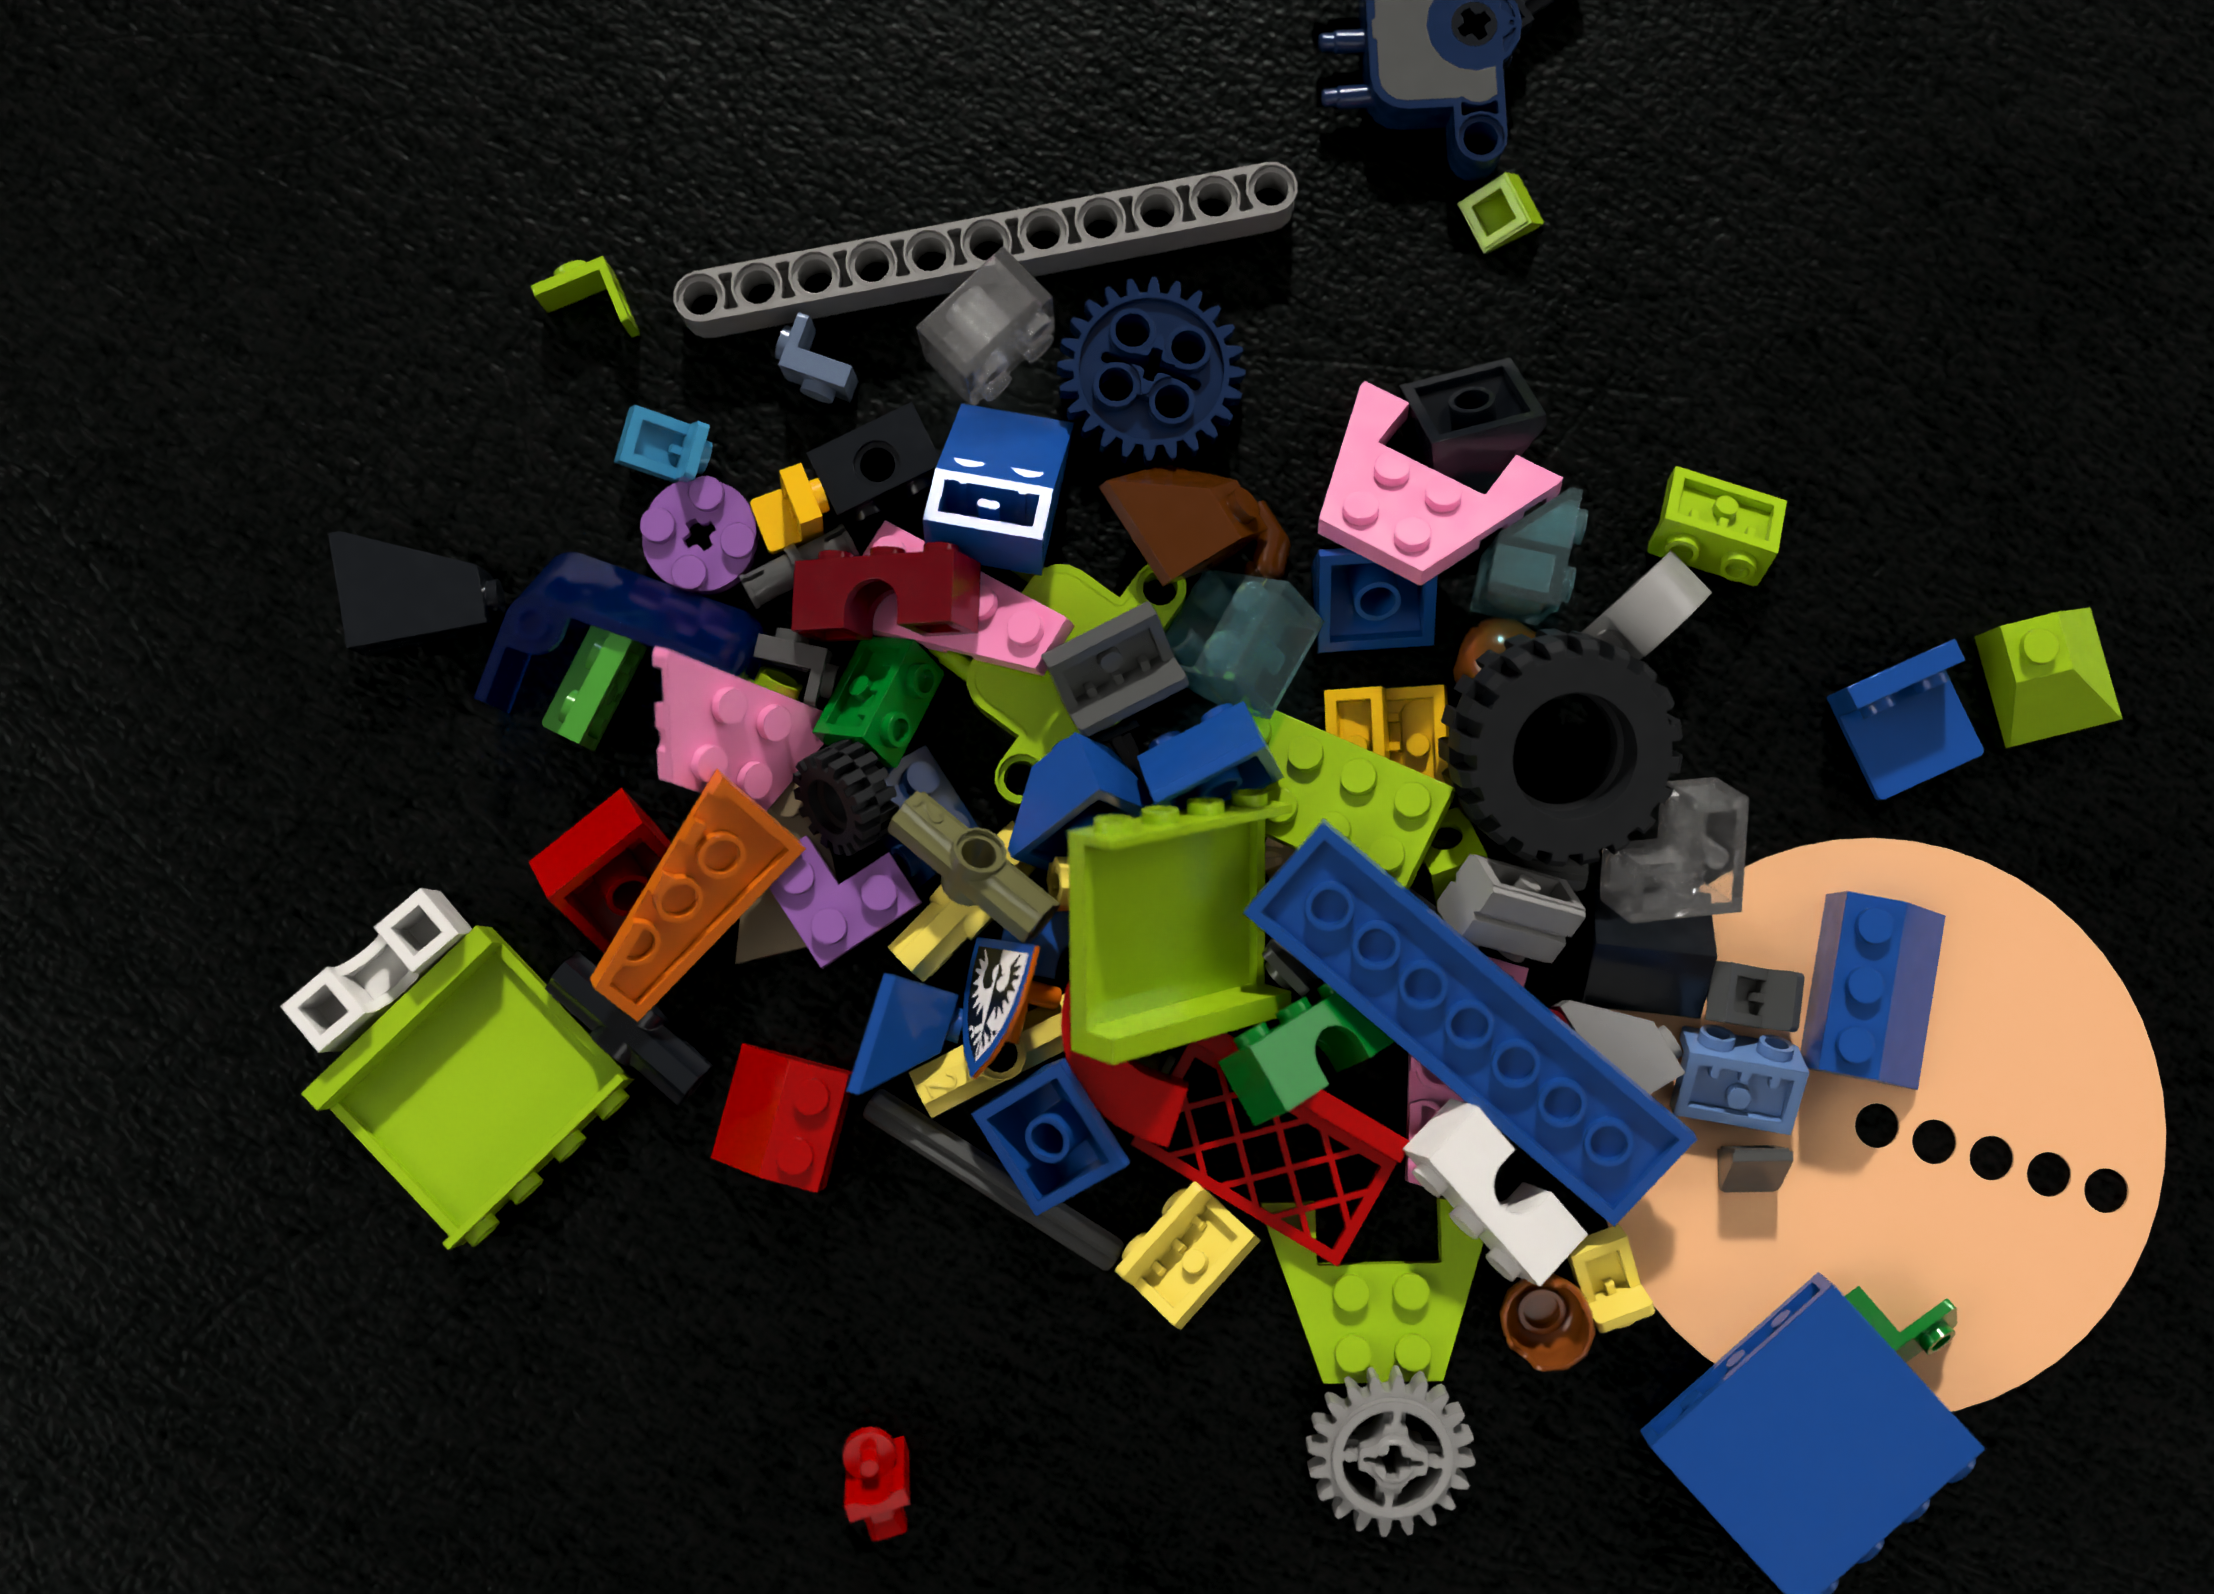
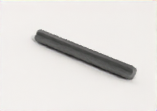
M885 1089L877 1090L864 1109L863 1116L872 1124L1100 1269L1108 1271L1118 1260L1123 1251L1124 1243L1117 1236L1063 1202L1035 1216L1002 1163Z

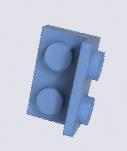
M1703 1025L1701 1028L1683 1026L1679 1037L1684 1051L1680 1065L1685 1074L1676 1078L1670 1100L1673 1115L1791 1135L1809 1076L1808 1068L1799 1047L1789 1040L1775 1035H1762L1758 1039L1735 1035L1730 1030L1717 1025Z

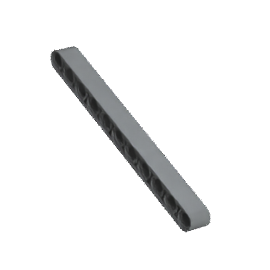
M1264 162L697 270L684 275L677 282L673 301L685 324L694 334L703 338H715L794 323L798 312L809 315L811 319L1271 232L1282 228L1290 220L1297 196V180L1294 173L1287 166L1278 162ZM1272 188L1283 195L1284 201L1275 206H1267L1261 203L1255 194L1262 189ZM1217 199L1227 206L1228 211L1221 216L1211 217L1204 214L1200 210L1199 205L1205 200ZM1151 210H1162L1171 216L1172 221L1163 227H1152L1147 225L1142 217ZM1105 220L1111 223L1116 230L1106 238H1095L1086 232V227L1094 221ZM1040 231H1050L1059 238L1058 242L1049 249L1033 247L1029 240L1035 233ZM983 242H994L1003 248L1001 253L991 260H981L973 255L974 249ZM929 252H937L946 258L944 264L934 271H924L919 269L916 264L919 258ZM872 263H882L889 268L886 276L879 281L867 282L860 278L862 270ZM815 274H826L832 277L830 285L824 291L810 293L804 290L806 281ZM761 284L775 287V291L768 301L761 304L748 302L749 293L754 287ZM704 295L717 297L716 306L709 313L704 315L691 313L692 306L699 297Z

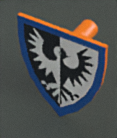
M982 937L976 938L964 992L962 1018L964 1053L971 1078L977 1079L995 1059L1005 1042L1019 1045L1029 1004L1050 1010H1055L1060 1005L1062 991L1059 987L1032 980L1040 950L1039 946Z

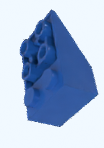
M961 403L935 469L923 517L925 544L930 542L956 544L959 546V552L980 562L983 566L1042 576L1074 431V423Z

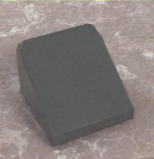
M1775 1145L1721 1146V1149H1717L1719 1188L1723 1192L1776 1191L1781 1187L1793 1163V1151H1789V1148Z

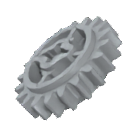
M1395 1365L1390 1371L1388 1381L1380 1382L1377 1372L1373 1367H1370L1367 1370V1385L1365 1387H1359L1356 1381L1347 1376L1344 1378L1348 1394L1346 1398L1342 1399L1331 1392L1325 1394L1327 1406L1332 1413L1331 1415L1319 1412L1312 1414L1313 1426L1320 1434L1306 1437L1308 1452L1315 1455V1457L1307 1461L1311 1478L1320 1479L1316 1484L1319 1498L1321 1500H1328L1334 1497L1332 1507L1336 1518L1340 1519L1353 1510V1519L1358 1531H1362L1372 1518H1376L1380 1534L1383 1537L1388 1535L1392 1521L1399 1520L1405 1533L1411 1535L1414 1527V1516L1421 1515L1424 1521L1433 1526L1436 1524L1432 1508L1434 1504H1440L1449 1510H1454L1456 1507L1449 1488L1468 1489L1469 1483L1466 1475L1459 1468L1475 1465L1471 1449L1465 1447V1445L1474 1440L1468 1424H1460L1465 1414L1459 1402L1447 1404L1449 1395L1442 1383L1434 1386L1427 1392L1428 1384L1423 1372L1418 1371L1411 1381L1405 1384L1399 1366ZM1406 1413L1415 1415L1425 1421L1435 1431L1437 1441H1424L1420 1432L1406 1426ZM1376 1415L1370 1423L1357 1427L1365 1419ZM1390 1445H1398L1392 1448L1391 1456H1383L1387 1455ZM1357 1461L1360 1471L1367 1472L1375 1478L1374 1488L1366 1486L1353 1478L1342 1462ZM1417 1476H1420L1417 1480H1415V1481L1412 1482L1411 1484L1406 1485L1411 1479H1413V1478H1415V1477H1417Z

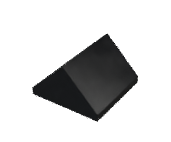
M1590 889L1580 1003L1607 1009L1701 1018L1717 960L1710 901Z

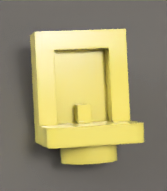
M1619 1224L1586 1236L1567 1257L1575 1286L1587 1298L1593 1312L1594 1325L1600 1333L1628 1327L1635 1321L1655 1313L1653 1302L1641 1285L1628 1236Z

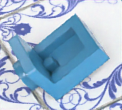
M633 405L628 410L614 463L673 483L693 481L696 474L702 475L711 457L712 442L706 440L710 425L700 421L689 424L641 406Z

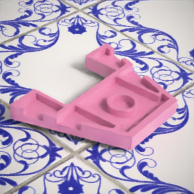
M1364 381L1359 388L1321 510L1318 534L1421 586L1477 550L1482 539L1499 528L1508 530L1523 520L1525 511L1539 502H1542L1544 505L1548 504L1560 493L1563 477L1518 455L1512 459L1486 494H1482L1385 446L1408 418L1409 402Z

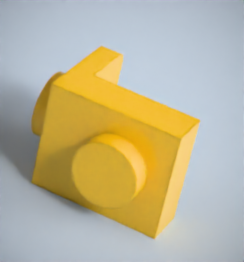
M802 463L779 470L781 489L753 498L750 501L756 523L770 554L782 552L784 547L792 543L795 546H799L824 534L822 514L830 511L829 503L819 478L808 480Z

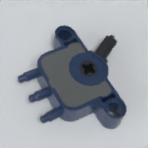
M1359 0L1360 29L1335 30L1333 33H1321L1318 36V49L1321 52H1334L1335 54L1362 53L1363 85H1343L1337 88L1324 89L1321 93L1322 106L1325 108L1337 107L1339 110L1367 108V111L1377 123L1389 129L1445 128L1447 159L1451 170L1456 176L1466 181L1475 182L1483 180L1493 173L1507 144L1504 72L1511 62L1519 40L1529 34L1535 20L1533 16L1558 0ZM1472 138L1480 139L1487 144L1490 153L1485 155L1474 154L1467 149L1464 141Z

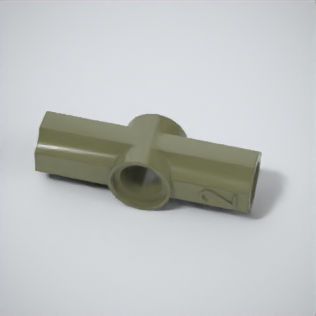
M915 792L903 803L902 807L891 819L887 831L941 875L940 883L942 889L951 900L966 906L977 905L1023 944L1026 942L1030 944L1056 914L1060 903L1006 859L1007 850L1004 842L998 835L983 828H968L927 793Z

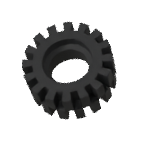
M851 739L839 740L803 758L796 765L798 771L793 773V782L800 786L793 790L796 800L803 802L804 806L799 808L802 818L808 816L812 822L808 826L809 830L813 835L820 832L822 835L820 843L824 847L829 848L833 846L835 854L842 855L845 853L846 856L853 855L890 835L887 831L889 823L899 811V805L891 801L892 798L897 796L895 787L887 786L884 780L890 776L886 768L878 770L875 765L879 758L872 751L865 754V745L860 742L852 744Z

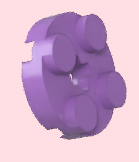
M700 476L690 482L679 481L670 485L653 500L649 509L640 520L642 547L649 565L664 582L681 591L700 593L701 595L722 593L741 582L739 575L750 572L756 559L754 555L758 548V539L760 540V530L751 506L737 490L711 476ZM696 523L703 527L712 524L716 529L709 536L713 545L707 550L703 551L699 545H693L690 548L687 546L686 540L691 536L689 529Z

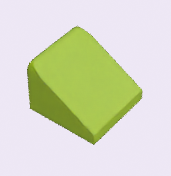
M1508 172L1500 175L1458 203L1483 253L1486 254L1534 231L1544 224L1521 178L1516 174Z

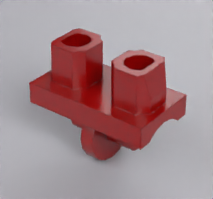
M865 1427L853 1432L847 1438L843 1448V1463L846 1468L844 1507L849 1521L853 1522L864 1518L871 1540L876 1542L908 1531V1520L903 1506L910 1505L909 1449L905 1437L901 1436L892 1439L887 1432L875 1427Z

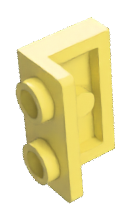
M1193 1182L1188 1188L1178 1190L1167 1200L1162 1209L1163 1216L1148 1233H1141L1130 1241L1123 1251V1261L1115 1269V1272L1123 1280L1133 1285L1173 1326L1180 1330L1261 1241L1219 1200L1197 1182Z

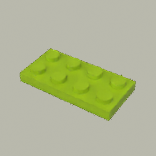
M1242 695L1238 703L1245 702L1284 778L1261 790L1268 792L1267 799L1292 804V813L1265 819V836L1296 850L1317 825L1325 819L1409 890L1455 797L1454 787Z

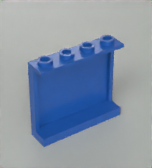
M1817 1272L1640 1430L1650 1448L1784 1594H1832L1838 1586L1839 1578L1854 1564L1865 1563L1876 1556L1882 1549L1884 1538L1901 1523H1910L1919 1518L1928 1508L1930 1497L1947 1482H1957L1969 1474L1976 1464V1457L1985 1450L1835 1285L1820 1272Z

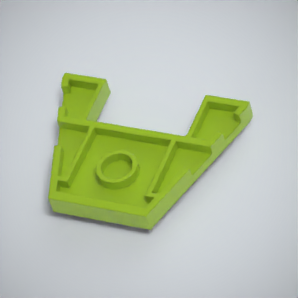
M1437 1197L1438 1260L1341 1262L1338 1267L1332 1263H1317V1254L1266 1225L1323 1384L1344 1383V1378L1347 1376L1351 1377L1356 1383H1367V1370L1370 1367L1375 1369L1380 1382H1387L1394 1365L1399 1366L1404 1382H1410L1418 1371L1424 1373L1427 1381L1444 1380L1484 1243L1479 1237L1476 1240L1469 1237L1452 1221L1449 1213L1454 1208L1444 1197ZM1313 1200L1302 1201L1303 1204L1314 1202ZM1294 1201L1260 1202V1207L1270 1213L1296 1207ZM1315 1210L1305 1212L1311 1237L1316 1239ZM1298 1214L1282 1218V1220L1302 1231Z

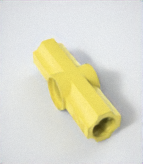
M1011 821L997 835L1006 847V859L1029 877L1037 867L1011 858L1008 851V845L1015 825ZM941 885L929 898L931 903L888 946L893 954L924 983L953 956V953L967 939L970 941L975 939L994 920L977 905L966 906L954 902L944 893Z
M1065 993L1062 994V999L1057 1009L1050 1010L1038 1006L1027 1012L1019 1045L1014 1044L1018 1052L1017 1061L1008 1071L996 1072L987 1067L977 1079L971 1078L964 1053V1044L909 1071L914 1086L930 1117L934 1118L1064 1052L1061 1014Z

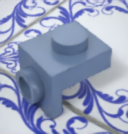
M798 312L793 326H784L776 345L775 358L780 360L778 365L784 377L788 381L800 384V391L815 400L833 403L834 398L837 397L851 402L858 384L853 367L809 351L816 334V328L809 315Z

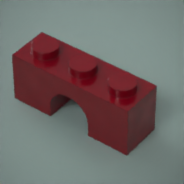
M947 542L926 543L923 545V551L908 553L899 547L877 546L872 547L870 555L854 556L850 552L840 550L820 551L818 559L795 561L791 631L821 643L872 640L875 611L887 596L895 593L898 602L897 625L925 637L977 634L981 563L959 552L958 545Z

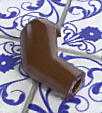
M1263 500L1258 502L1260 517L1268 529L1255 539L1257 544L1253 560L1247 562L1243 569L1246 581L1255 589H1265L1270 582L1276 584L1284 576L1291 548L1287 534Z

